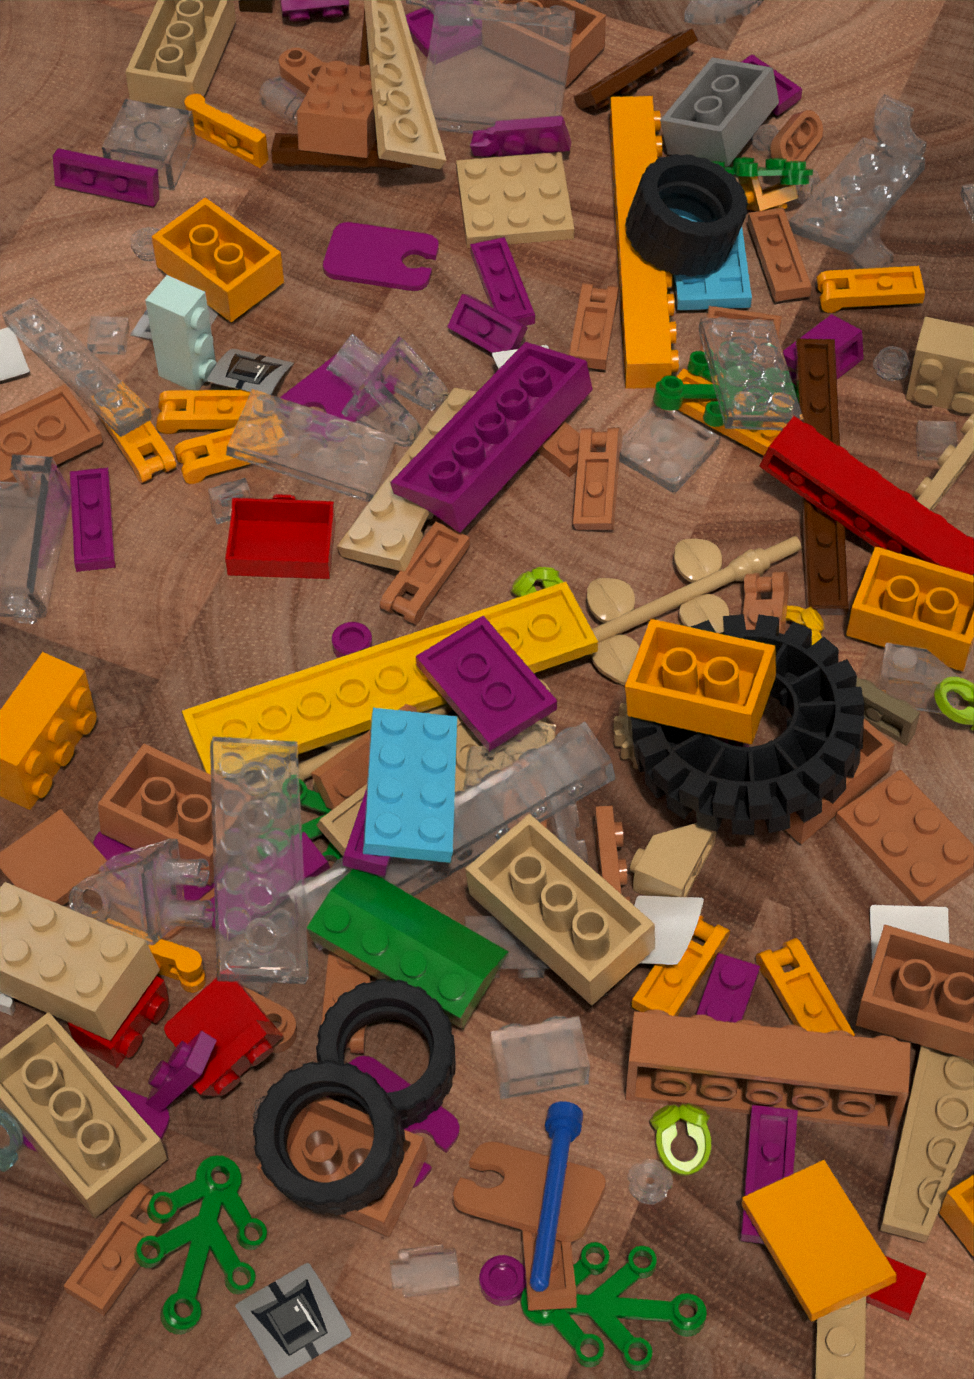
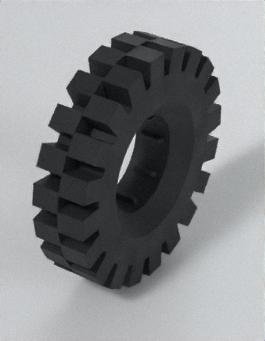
M744 614L723 616L724 632L719 634L775 646L776 677L770 696L779 700L781 706H785L789 710L792 717L787 718V729L779 737L766 744L740 747L724 743L713 735L631 717L634 755L639 772L645 771L646 785L657 799L666 794L667 808L683 819L692 810H695L697 826L717 832L724 818L732 820V834L754 835L755 820L764 819L769 833L789 829L790 813L796 812L803 822L810 820L822 813V797L834 803L846 790V776L854 778L860 763L861 749H863L864 699L861 686L856 687L857 674L848 659L838 662L839 649L825 637L812 645V629L793 621L786 633L782 634L779 633V617L759 614L755 630H746ZM709 620L691 626L692 628L715 632Z

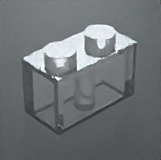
M553 1016L547 1018L542 1023L526 1026L513 1023L505 1025L497 1031L490 1032L491 1055L500 1099L589 1084L590 1063L579 1016L572 1018Z

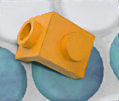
M738 176L739 183L743 187L744 195L747 198V210L760 212L782 207L785 209L788 207V201L799 198L796 185L778 183L761 189L758 176Z

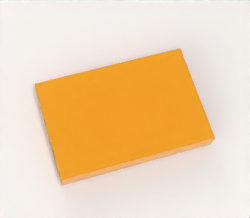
M825 1160L742 1197V1207L811 1322L896 1282L897 1274Z

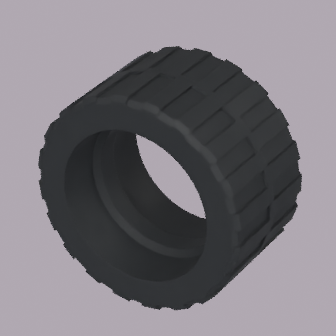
M673 154L656 159L654 163H650L642 174L625 222L627 238L631 241V246L645 261L650 262L660 270L668 271L670 274L686 276L709 274L711 271L719 269L723 262H726L745 220L748 202L744 195L743 187L724 167L703 157L700 158L689 154ZM669 208L691 213L703 222L685 219L675 214Z
M386 979L356 985L351 991L345 992L338 997V1001L332 1007L330 1006L325 1013V1019L318 1030V1045L316 1046L318 1062L336 1060L337 1063L344 1064V1051L348 1041L359 1029L369 1023L383 1019H395L413 1025L425 1035L429 1044L430 1060L427 1070L409 1087L395 1092H388L387 1094L402 1119L400 1122L403 1129L417 1122L419 1124L427 1119L429 1114L434 1110L437 1111L443 1104L446 1094H449L456 1069L452 1025L448 1015L444 1014L440 1003L435 998H431L427 991L418 986L409 985L406 981H388ZM343 1095L328 1096L330 1099L345 1104L352 1109L354 1108L368 1114L360 1103L350 1097Z
M324 1060V1062L317 1063L312 1061L302 1064V1067L295 1070L291 1069L276 1084L273 1083L268 1089L265 1099L259 1104L256 1123L253 1125V1135L255 1136V1155L262 1165L260 1168L265 1176L274 1184L273 1186L303 1209L306 1207L314 1213L323 1215L325 1213L343 1215L349 1211H359L367 1207V1204L373 1200H378L385 1193L390 1183L393 1184L398 1175L397 1171L400 1163L403 1162L405 1153L403 1151L405 1131L400 1122L402 1119L383 1087L381 1088L375 1078L367 1072L360 1071L357 1066L349 1063H337L336 1060ZM331 1095L350 1097L366 1109L373 1124L374 1140L367 1158L353 1173L337 1181L318 1182L305 1177L294 1167L287 1151V1139L293 1121L307 1105L317 1099Z

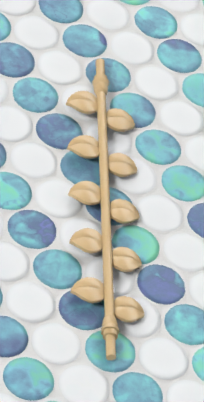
M793 536L765 550L762 548L749 549L743 555L732 560L728 567L721 569V551L714 543L704 539H684L678 542L675 547L674 562L679 573L691 584L634 609V591L626 582L612 578H599L592 581L587 588V604L595 618L604 623L592 629L598 640V651L591 654L593 664L603 675L625 686L638 653L639 645L632 638L618 634L681 606L679 617L684 626L691 627L709 620L716 633L724 632L723 616H729L728 606L720 597L707 593L733 581H744L746 574L759 573L762 576L764 571L770 569V564L802 549L800 540ZM539 679L550 692L548 685L541 679ZM446 703L421 713L445 715L454 710ZM546 717L540 720L543 724H545ZM359 733L324 745V747L330 750L299 764L293 763L269 769L268 774L260 777V782L243 790L254 795V803L265 797H268L270 800L278 796L282 798V785L286 780L299 778L304 781L311 777V772L362 735ZM313 779L314 791L320 793ZM297 787L289 788L286 793L288 794L289 791H293Z

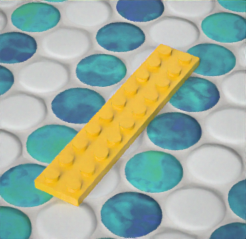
M563 582L182 710V716L204 772L225 780L370 730L373 707L398 710L405 704L416 707L417 712H423L446 704L447 701L416 666V655L483 615L533 673L597 652L598 640L567 582Z

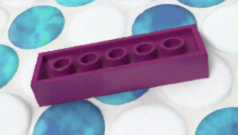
M525 342L390 482L393 493L423 507L461 533L593 390L587 361Z

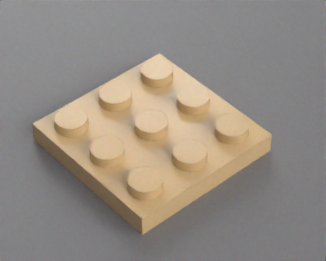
M561 152L456 160L467 248H470V244L505 237L507 244L574 239V224Z

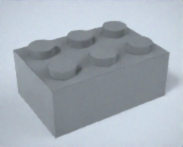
M712 57L660 120L667 154H689L700 158L703 157L710 161H723L725 166H729L779 103L773 68Z

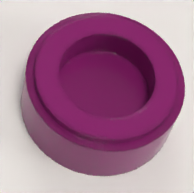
M359 622L343 623L332 634V648L337 658L373 646L370 630Z
M498 1255L485 1262L479 1276L480 1290L485 1299L498 1306H509L521 1299L526 1287L525 1268L519 1260L508 1255Z

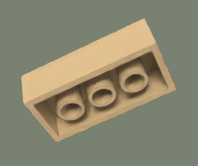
M157 0L125 71L130 102L186 112L184 101L188 95L201 94L204 96L236 22L234 1Z
M925 316L915 351L906 400L950 409L960 413H974V327Z
M531 814L523 818L465 868L469 894L591 1006L655 949V924Z
M4 882L0 887V992L46 1013L49 1012L55 1017L107 1040H111L160 971L146 940Z
M49 1012L0 1049L1 1109L94 1218L98 1217L167 1160L161 1139Z

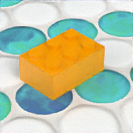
M206 197L151 236L156 266L168 276L205 291L207 305L230 322H233L284 283L281 252Z
M875 546L851 608L846 636L964 672L974 643V576Z
M650 619L625 684L627 715L753 744L776 677L775 646Z
M42 652L0 709V797L31 810L37 800L45 797L49 792L52 779L60 767L66 766L70 762L75 746L82 736L91 732L96 723L97 714L85 670Z

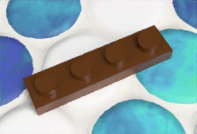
M693 28L673 34L575 95L574 99L579 109L592 105L595 110L600 109L611 102V95L619 91L620 94H623L638 86L637 79L644 75L645 78H648L664 69L663 62L668 59L670 62H674L689 53L687 47L698 41Z
M275 133L271 149L272 164H283L289 167L304 164L318 165L324 168L333 166H353L358 169L388 167L392 170L413 168V164L379 159L377 139L368 158L298 150V134Z

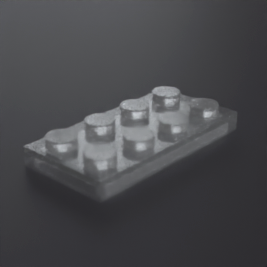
M863 137L789 220L792 233L852 254L924 171L925 157Z
M701 318L698 331L725 429L782 431L793 416L803 421L802 412L774 322L763 319Z
M252 389L227 445L226 455L370 502L378 491L395 447L397 436Z

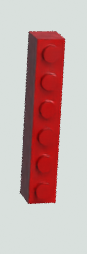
M793 416L769 445L759 465L760 468L873 547H880L974 575L973 537L965 535L948 523L943 516L932 512L915 500L910 493L899 489L883 478L877 470L869 468L850 455L845 448L834 444L821 435L812 425L804 423L796 416Z

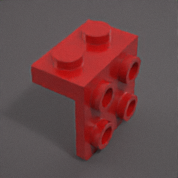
M228 972L219 974L164 1026L166 1036L175 1047L182 1041L188 1044L201 1031L217 1040L201 1076L191 1084L199 1095L220 1097L227 1094L240 1082L239 1077L249 1067L256 1066L264 1061L273 1052V1046L284 1037L237 978Z

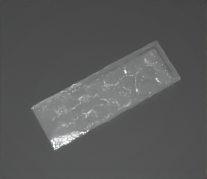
M213 736L210 743L217 981L306 984L309 978L297 742Z

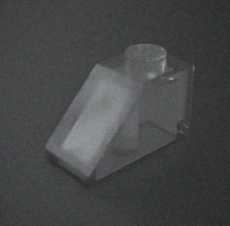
M886 643L877 688L896 699L908 702L915 710L945 715L935 701V688L945 678L959 676L927 649ZM947 692L946 697L949 704L953 708L958 709L960 695L955 692Z

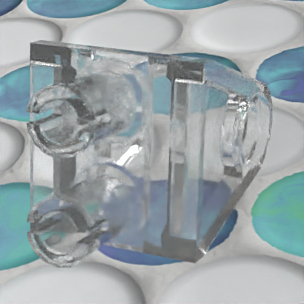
M352 333L326 368L354 389L352 391L354 396L341 413L345 417L354 420V422L402 447H410L414 443L421 427L417 420L387 388L428 410H435L441 406L449 395L445 384L400 336L386 354L381 353L379 355Z
M167 839L110 858L100 866L99 874L86 877L72 888L69 894V905L71 910L146 940L148 945H154L176 926L210 928L214 919V911H205V909H212L213 903L210 900H185L183 885L205 887L209 879V870H200V868H207L209 864L205 858L181 859L178 839ZM86 889L94 890L100 895L102 899L101 909L93 908L88 903H84L83 892Z

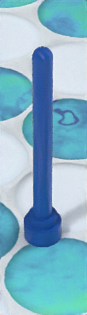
M566 1101L555 1102L550 1105L546 1116L545 1128L552 1139L530 1277V1286L536 1292H543L549 1286L570 1142L579 1136L583 1123V1111L574 1103Z

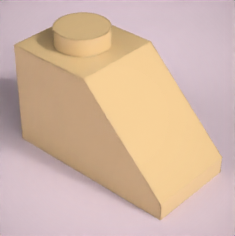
M697 823L653 835L646 849L639 848L631 862L630 872L634 873L633 891L645 896L687 897L715 845L716 831L697 826Z

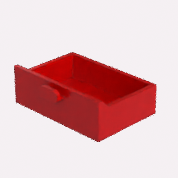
M284 494L273 495L272 499L232 498V512L225 556L228 576L330 579L336 526L334 501L296 500L295 496Z

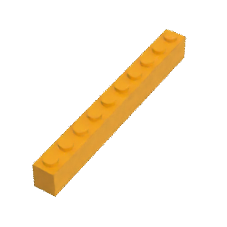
M653 96L611 97L610 138L625 389L655 388L658 381L665 376H671V373L678 372L679 368L678 350H671V344H676L677 334L676 321L669 322V316H674V294H667V289L672 288V274L656 268L650 262L645 261L631 246V241L627 238V227L625 226L626 217L642 174L650 163L656 161L657 157H662V136H656L655 132H660L661 116L660 111H654Z

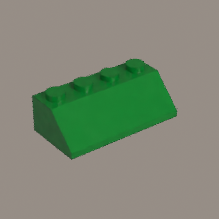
M352 869L329 891L307 926L308 933L314 942L375 978L388 981H406L409 985L424 989L431 998H435L440 1003L444 1014L448 1015L450 1022L462 1029L509 954L507 950L376 874Z

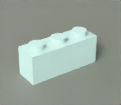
M166 275L145 300L158 374L160 377L186 389L199 390L217 364L206 293Z

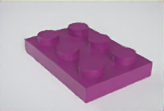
M484 615L416 655V666L489 752L557 710V700Z

